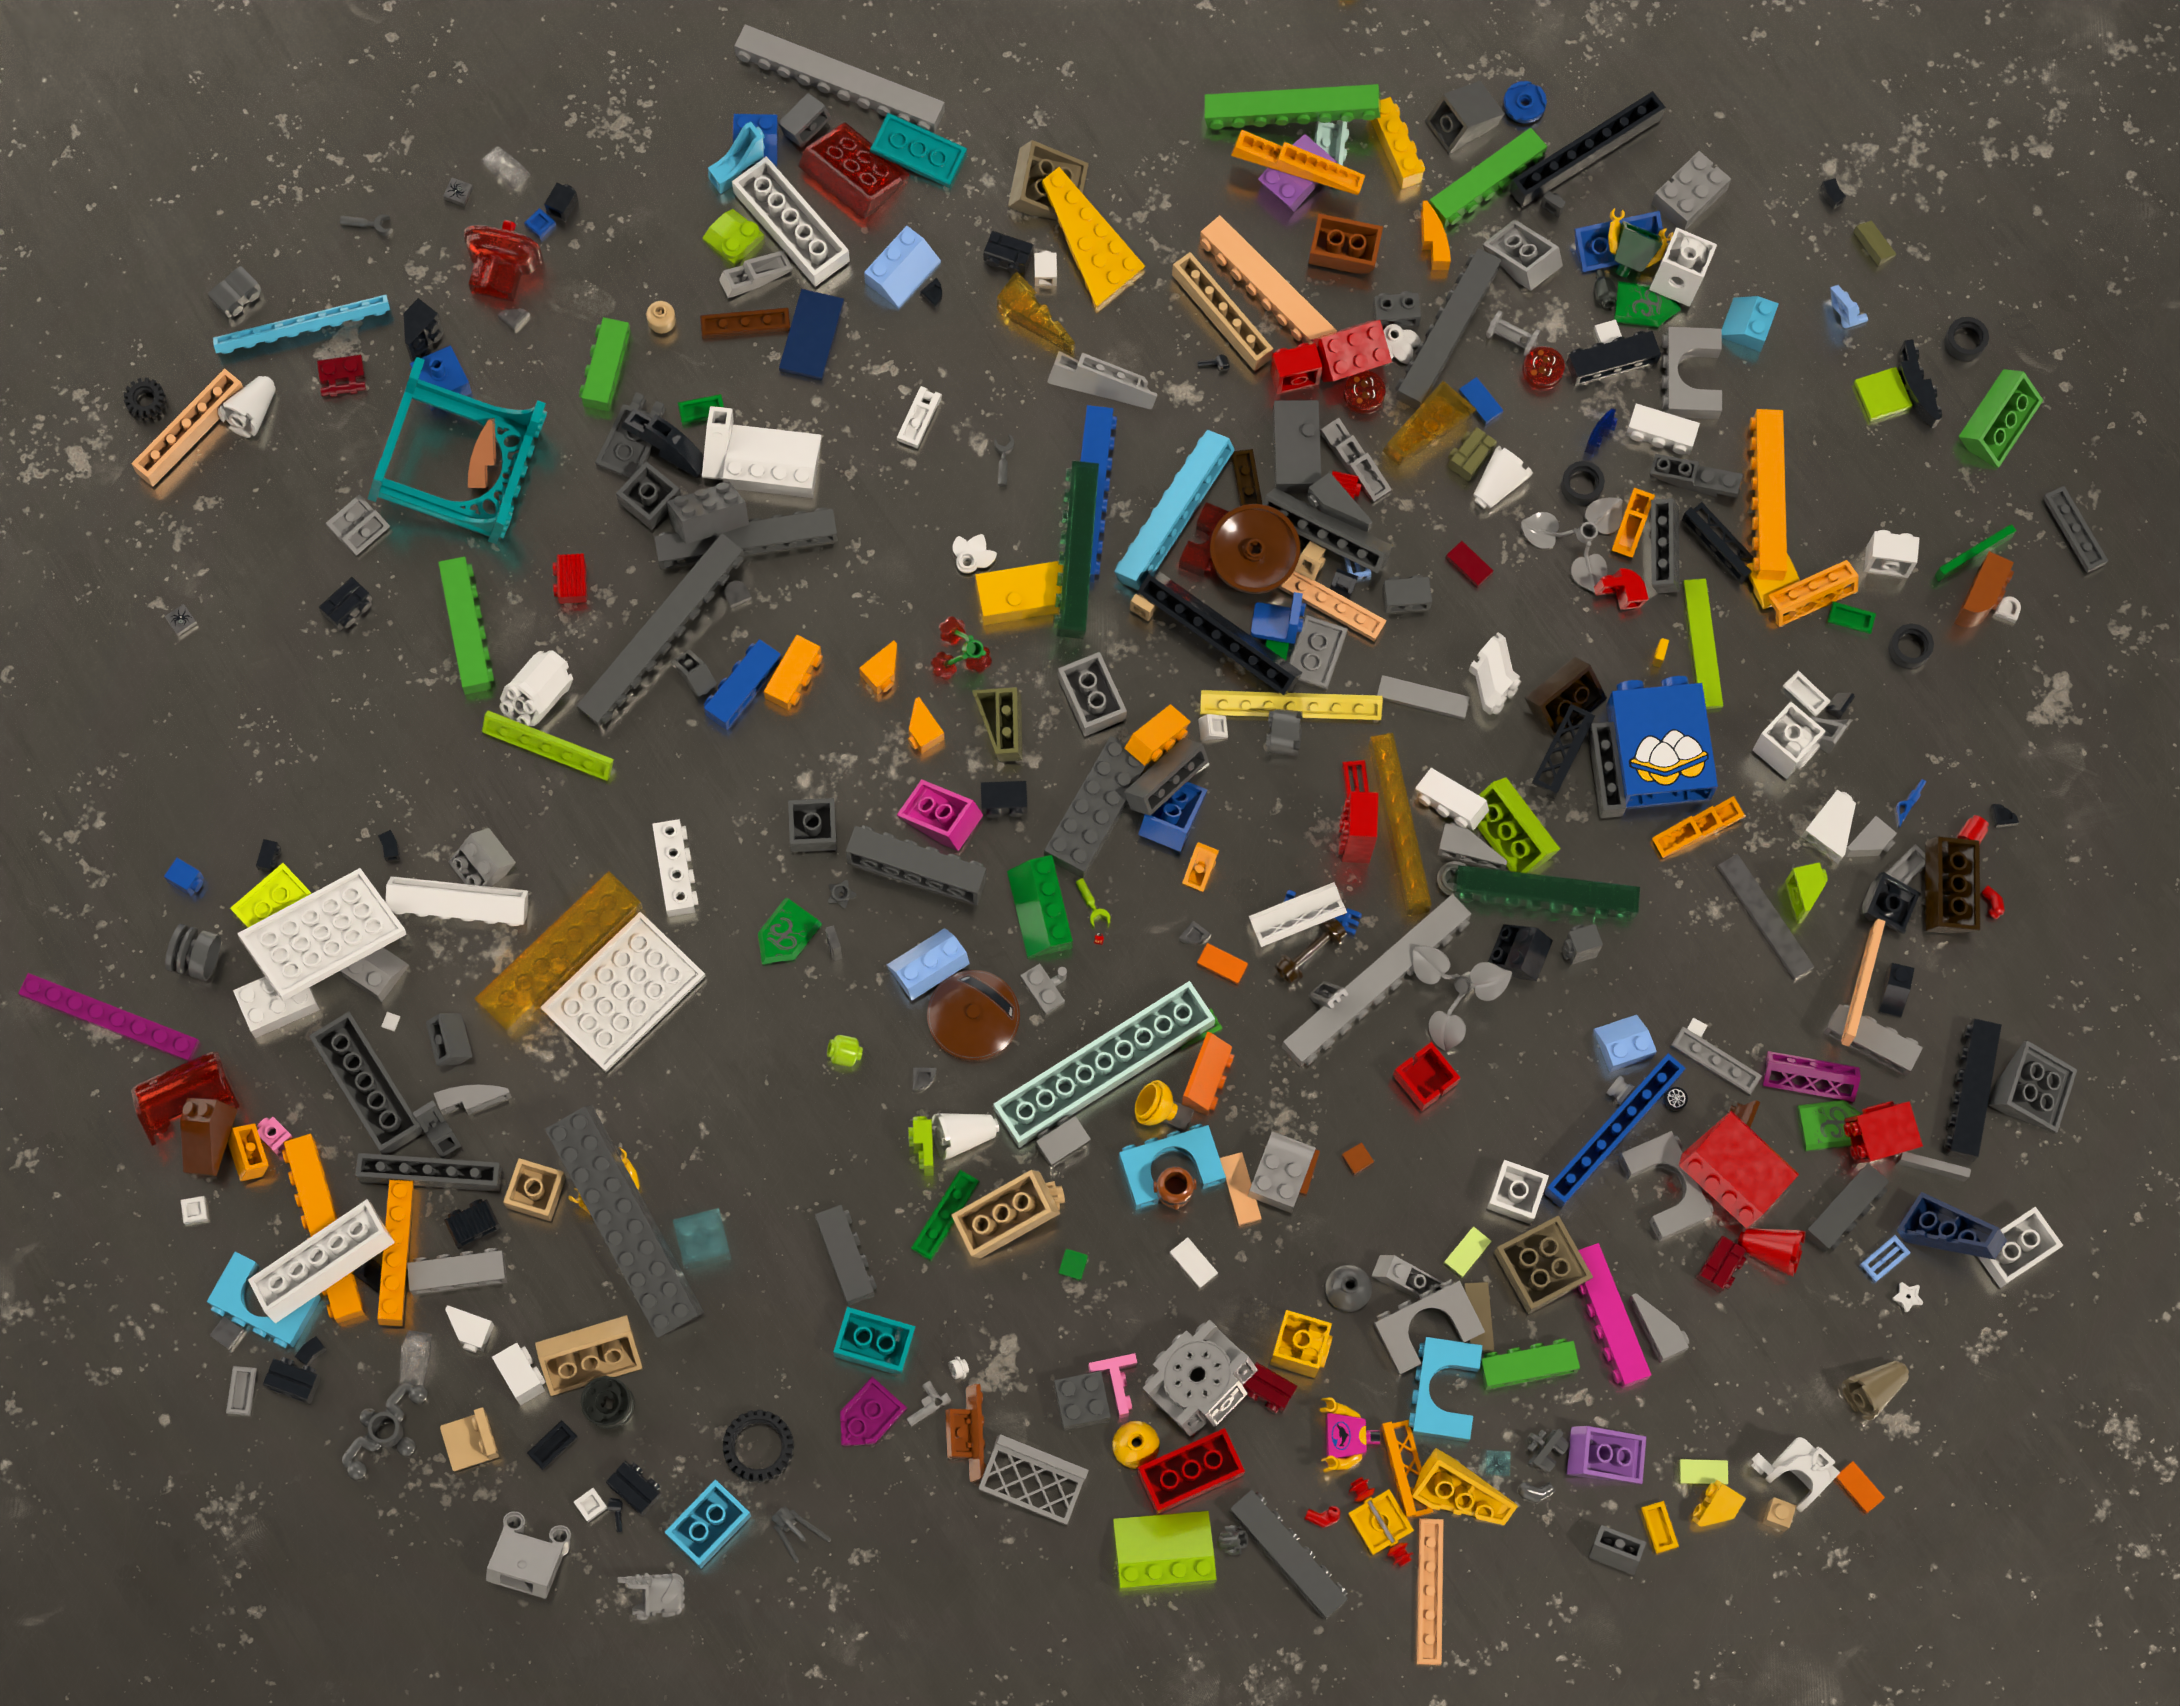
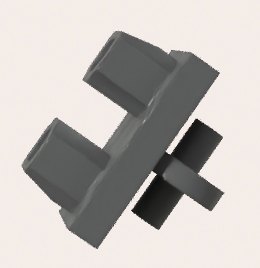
M1560 1429L1552 1430L1545 1441H1543L1547 1435L1545 1431L1541 1430L1538 1435L1530 1433L1528 1439L1532 1443L1527 1449L1533 1453L1537 1447L1539 1448L1528 1464L1532 1468L1538 1467L1545 1472H1550L1557 1462L1548 1456L1549 1452L1553 1449L1559 1455H1563L1570 1446L1565 1438L1562 1437L1564 1433Z

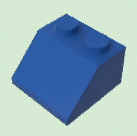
M734 114L733 143L743 126L751 121L764 134V158L767 156L777 166L778 115Z

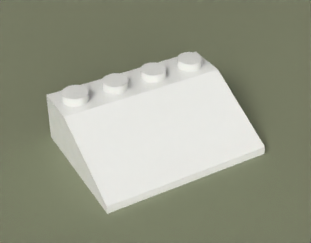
M733 425L726 454L723 483L730 482L737 490L813 498L822 435Z

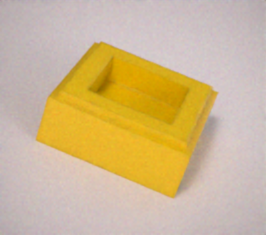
M1660 639L1652 662L1653 666L1661 667L1669 640Z

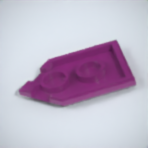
M871 1377L840 1411L841 1446L875 1444L904 1413L907 1407L874 1377Z

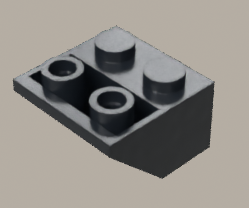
M419 298L403 313L405 344L412 362L415 361L416 357L423 358L432 343L438 342L444 332L439 314Z
M1503 924L1488 962L1511 971L1512 976L1515 978L1537 981L1553 940L1536 927Z

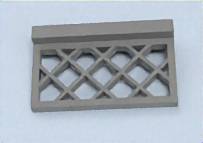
M1000 1434L994 1443V1448L978 1490L1067 1525L1089 1470ZM998 1451L1006 1454L1011 1464L999 1469L995 1461ZM1012 1457L1019 1459V1461L1014 1462ZM1024 1461L1029 1463L1033 1473L1021 1478L1016 1464ZM992 1466H994L995 1471L990 1473ZM1034 1466L1041 1468V1470L1036 1471ZM1012 1467L1018 1480L1005 1485L1000 1471ZM1046 1470L1051 1472L1055 1482L1043 1487L1038 1473ZM997 1473L1002 1487L995 1490L986 1487L985 1484L988 1477ZM1056 1475L1063 1477V1479L1058 1480ZM1034 1476L1040 1489L1028 1494L1022 1480ZM1068 1479L1077 1483L1074 1492L1065 1496L1060 1482ZM1019 1482L1024 1496L1015 1499L1010 1496L1007 1487ZM1057 1485L1062 1498L1050 1503L1044 1489ZM1004 1489L1005 1494L998 1491ZM1041 1491L1046 1505L1038 1508L1032 1505L1029 1496ZM1071 1497L1070 1503H1068L1066 1498ZM1026 1498L1027 1503L1020 1500ZM1063 1500L1067 1508L1064 1518L1055 1515L1051 1505ZM1048 1507V1509H1049L1050 1512H1047V1511L1042 1510V1509Z

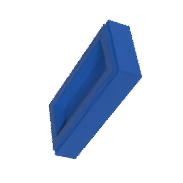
M1477 377L1459 388L1458 392L1485 425L1503 413L1501 406Z

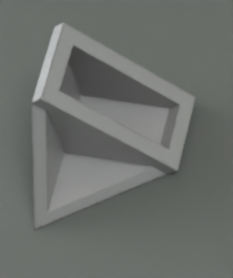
M1812 716L1811 719L1826 731L1818 743L1820 749L1829 754L1852 720L1822 719Z

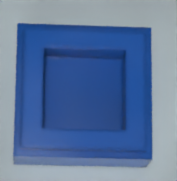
M540 208L524 222L525 226L540 240L556 225L555 221Z

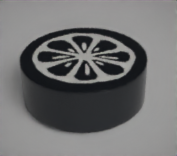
M1672 1087L1664 1095V1104L1671 1111L1682 1110L1688 1102L1687 1093L1680 1087Z

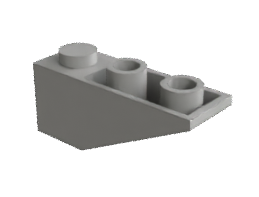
M1380 1255L1371 1276L1392 1288L1419 1299L1420 1294L1430 1289L1433 1293L1442 1289L1440 1284L1444 1283L1395 1255Z

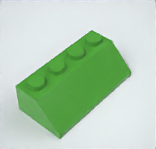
M2003 369L1959 435L1960 440L1969 452L1996 468L2000 467L2043 402L2042 397L2024 371Z

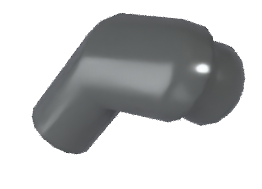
M1523 1482L1518 1487L1521 1496L1532 1502H1540L1555 1493V1489L1550 1482L1540 1488L1532 1486L1528 1482Z

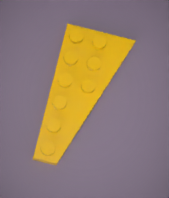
M1058 167L1042 180V185L1051 206L1055 210L1059 225L1064 231L1067 244L1078 270L1081 271L1085 281L1084 284L1087 291L1089 290L1096 309L1142 271L1145 265L1062 169Z

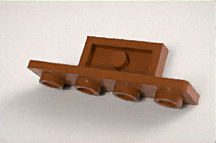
M980 1384L966 1387V1409L945 1410L947 1458H969L970 1482L980 1481L986 1469V1463L984 1462L985 1440L983 1438L984 1416L982 1415L981 1405L983 1393Z

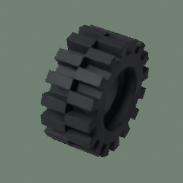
M139 378L136 384L132 381V387L127 386V393L124 392V403L129 413H131L132 417H137L139 421H142L144 418L148 422L150 417L153 420L157 419L156 415L159 414L161 416L163 414L162 409L166 410L165 403H167V398L161 385L157 384L153 379L150 381L149 378H145V381ZM141 394H152L154 400L150 405L143 407L137 404V399Z

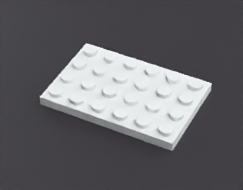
M359 868L237 934L282 1001H285L405 936L406 931Z
M639 912L551 996L540 1009L606 1073L705 977V973L648 918Z

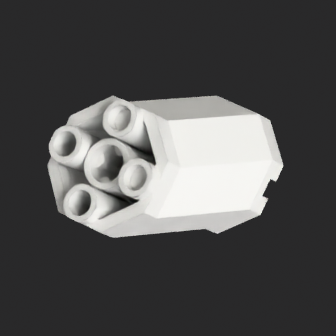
M1499 632L1478 653L1479 661H1473L1469 668V672L1476 676L1483 710L1489 715L1492 713L1498 715L1505 706L1504 702L1507 697L1511 699L1519 688L1517 687L1521 683L1519 680L1520 676L1512 669L1506 638Z
M544 651L537 652L515 678L504 687L500 697L502 702L500 709L511 720L527 726H535L544 718L562 695L569 691L573 677L572 674L568 675L567 673L568 663L554 651H547L546 653H543Z

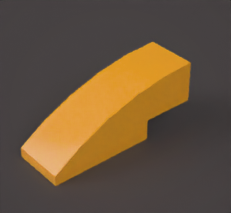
M1423 201L1421 207L1422 250H1431V270H1449L1451 258L1445 230L1429 202Z
M1637 488L1633 489L1611 551L1633 558L1651 508V500H1654L1655 497L1654 494Z

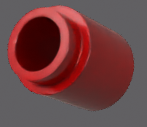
M1974 815L1967 820L1957 838L1978 840L1981 843L1988 832L1989 823L1984 818Z

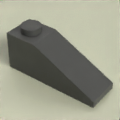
M1330 472L1309 487L1307 498L1314 508L1318 507L1322 513L1365 532L1371 530L1372 520Z

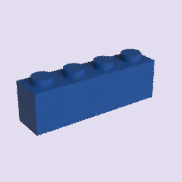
M760 639L756 644L752 643L748 647L742 661L738 660L732 668V674L720 682L718 685L719 690L714 696L710 695L704 703L705 715L725 730L729 729L777 669L782 660L779 652Z

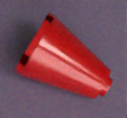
M1747 1228L1745 1232L1741 1231L1738 1245L1746 1249L1745 1253L1788 1276L1794 1277L1802 1255V1245L1800 1243H1804L1806 1233L1802 1230Z

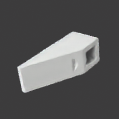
M710 406L702 478L723 480L726 454L734 423L733 410L731 408Z

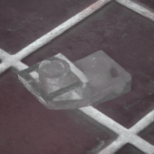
M498 146L481 160L496 177L500 175L513 190L518 188L531 175L517 160Z

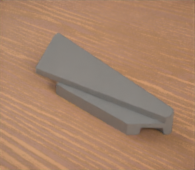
M1059 351L1047 381L1052 385L1147 409L1153 408L1158 395L1148 389V381L1144 376L1084 353L1081 354L1078 361Z

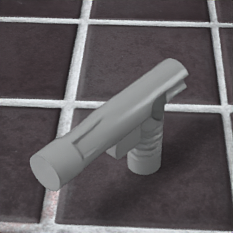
M931 1381L923 1384L922 1387L929 1395L921 1400L924 1407L906 1418L909 1425L913 1426L949 1403L951 1399L948 1394L945 1393L940 1397ZM935 1399L941 1400L942 1404L936 1406Z

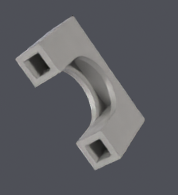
M1668 327L1666 335H1662V348H1665V355L1662 356V368H1665V375L1662 377V389H1666V396L1662 398V409H1666V413L1682 418L1719 419L1722 412V390L1695 389L1686 385L1679 376L1678 365L1683 360L1691 357L1718 358L1722 350V329Z
M1672 1131L1621 1153L1618 1158L1628 1179L1653 1168H1664L1673 1172L1682 1184L1683 1196L1681 1202L1668 1210L1652 1216L1649 1220L1659 1242L1710 1220L1714 1211L1712 1203L1708 1198L1705 1199L1702 1193L1703 1188L1679 1167L1682 1154L1681 1149L1683 1147L1679 1137L1674 1136Z
M1450 1279L1440 1284L1442 1289L1434 1293L1430 1289L1419 1295L1420 1300L1414 1303L1408 1300L1398 1305V1311L1391 1314L1388 1310L1376 1316L1378 1321L1374 1322V1325L1398 1374H1402L1421 1364L1409 1339L1408 1330L1412 1318L1423 1309L1436 1308L1446 1313L1463 1343L1485 1332L1460 1281L1454 1282L1453 1279Z

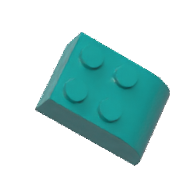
M847 1307L833 1351L834 1357L881 1371L901 1374L916 1326Z

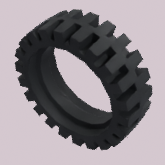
M763 1410L747 1411L748 1413H742L737 1419H734L726 1429L723 1438L724 1458L729 1468L744 1480L759 1483L771 1481L775 1477L780 1476L792 1460L794 1452L792 1433L788 1425L772 1412ZM762 1423L769 1425L778 1432L781 1438L782 1449L779 1458L774 1464L765 1469L746 1467L739 1461L735 1453L737 1436L745 1427L751 1424Z

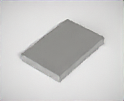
M1305 615L1302 632L1298 634L1289 660L1290 664L1303 672L1297 682L1327 692L1348 631L1347 628Z

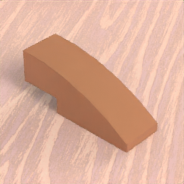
M490 418L475 443L468 471V488H486L488 486V465L496 464L495 418Z

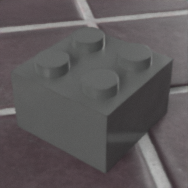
M645 462L617 491L616 495L621 506L652 530L668 513L667 501L681 496L680 488L648 462Z
M834 798L788 800L791 852L837 850Z
M1101 1371L1054 1380L1063 1431L1110 1422L1111 1416Z

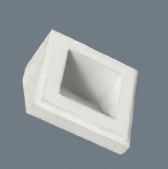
M1206 714L1198 719L1201 740L1228 738L1226 716Z

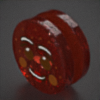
M1536 347L1525 357L1522 367L1523 378L1534 389H1552L1562 379L1565 369L1564 359L1557 350L1551 347Z
M1371 371L1351 375L1344 389V401L1347 407L1361 415H1369L1379 410L1384 402L1386 393L1384 381L1379 375Z

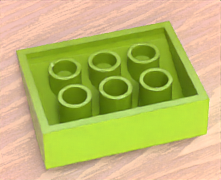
M1209 1511L1113 1519L1119 1591L1213 1584L1216 1582Z

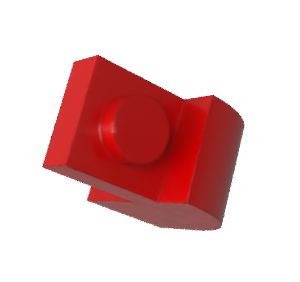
M1620 568L1614 575L1603 576L1594 586L1595 595L1616 593L1620 610L1641 608L1649 600L1644 581L1636 572L1630 569Z

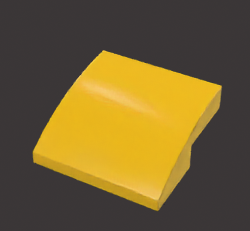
M1788 554L1787 573L1784 580L1756 579V571H1753L1752 568L1753 563L1746 565L1752 571L1749 579L1754 586L1753 592L1763 610L1772 607L1768 601V595L1800 581Z

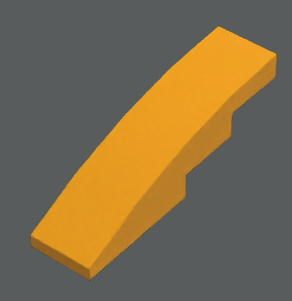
M1732 796L1715 807L1711 806L1693 817L1686 818L1654 836L1652 840L1661 856L1665 858L1713 835L1746 816L1735 797Z

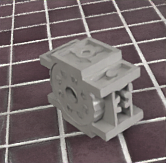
M1209 1319L1196 1329L1194 1336L1187 1331L1177 1335L1173 1339L1172 1345L1166 1351H1162L1157 1355L1153 1366L1158 1372L1147 1378L1143 1389L1151 1400L1192 1438L1207 1422L1216 1427L1248 1394L1243 1384L1258 1369L1249 1356L1232 1343Z

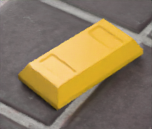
M1664 1501L1641 1507L1656 1554L1679 1547Z

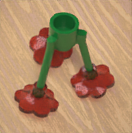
M949 616L946 622H942L939 625L942 641H948L954 645L958 643L959 639L963 638L966 640L962 646L963 653L960 656L954 658L952 655H946L945 652H939L936 657L932 658L931 665L934 667V675L937 677L941 676L944 680L950 679L951 675L956 673L955 663L961 660H967L966 667L970 670L975 669L977 672H983L985 667L992 663V659L989 656V648L983 647L982 643L974 640L972 635L965 634L963 629L965 624L961 619Z

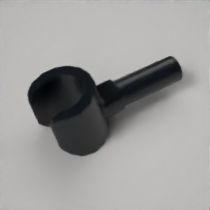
M1223 354L1218 355L1212 360L1198 361V366L1217 365L1220 371L1230 368L1228 359Z
M610 1498L608 1511L615 1512L616 1532H622L621 1512L623 1502L620 1499Z

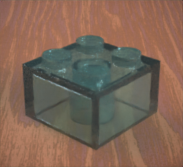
M719 1208L673 1220L685 1270L732 1259Z

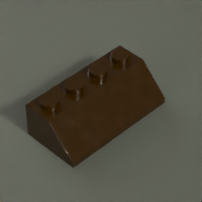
M1940 836L1926 841V931L1938 933L1980 931V841Z

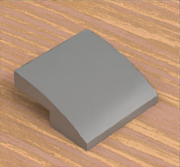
M360 494L325 524L356 556L390 528V525L376 510H373Z

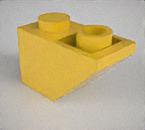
M1716 1480L1715 1483H1711L1707 1488L1706 1498L1703 1503L1698 1504L1694 1509L1692 1521L1703 1527L1734 1519L1746 1498Z

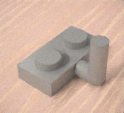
M1040 963L1020 975V978L1045 1015L1065 1003V1000L1056 988L1057 985L1064 982L1067 978V969L1065 967H1060L1058 975L1051 979Z

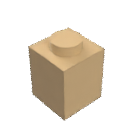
M1773 1497L1768 1502L1762 1524L1785 1532L1790 1528L1797 1505Z

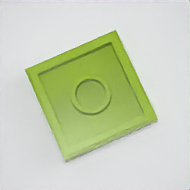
M1896 367L1855 379L1854 381L1870 421L1911 409L1913 406Z

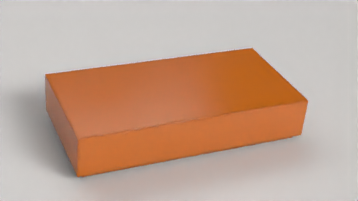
M1209 943L1206 944L1197 961L1198 966L1236 985L1239 984L1248 967L1247 962Z
M1854 1461L1845 1467L1835 1478L1865 1514L1885 1498Z

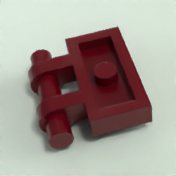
M362 355L317 361L320 384H329V387L320 388L322 397H338V394L351 393L353 395L358 394V391L366 390L365 381H356V379L365 378ZM349 381V384L337 385L336 383Z

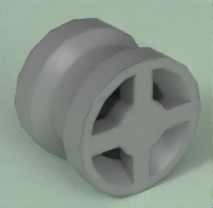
M1620 1075L1606 1094L1614 1096L1617 1099V1103L1621 1105L1635 1086L1627 1084Z

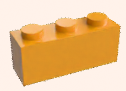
M796 635L764 690L765 699L788 711L792 705L795 706L800 699L801 694L799 692L803 686L806 687L811 680L812 675L810 673L814 667L817 668L823 658L821 647Z
M1170 704L1134 732L1124 749L1144 766L1151 760L1155 762L1160 758L1164 750L1168 752L1174 746L1176 740L1180 741L1187 735L1188 731L1186 729L1191 721Z

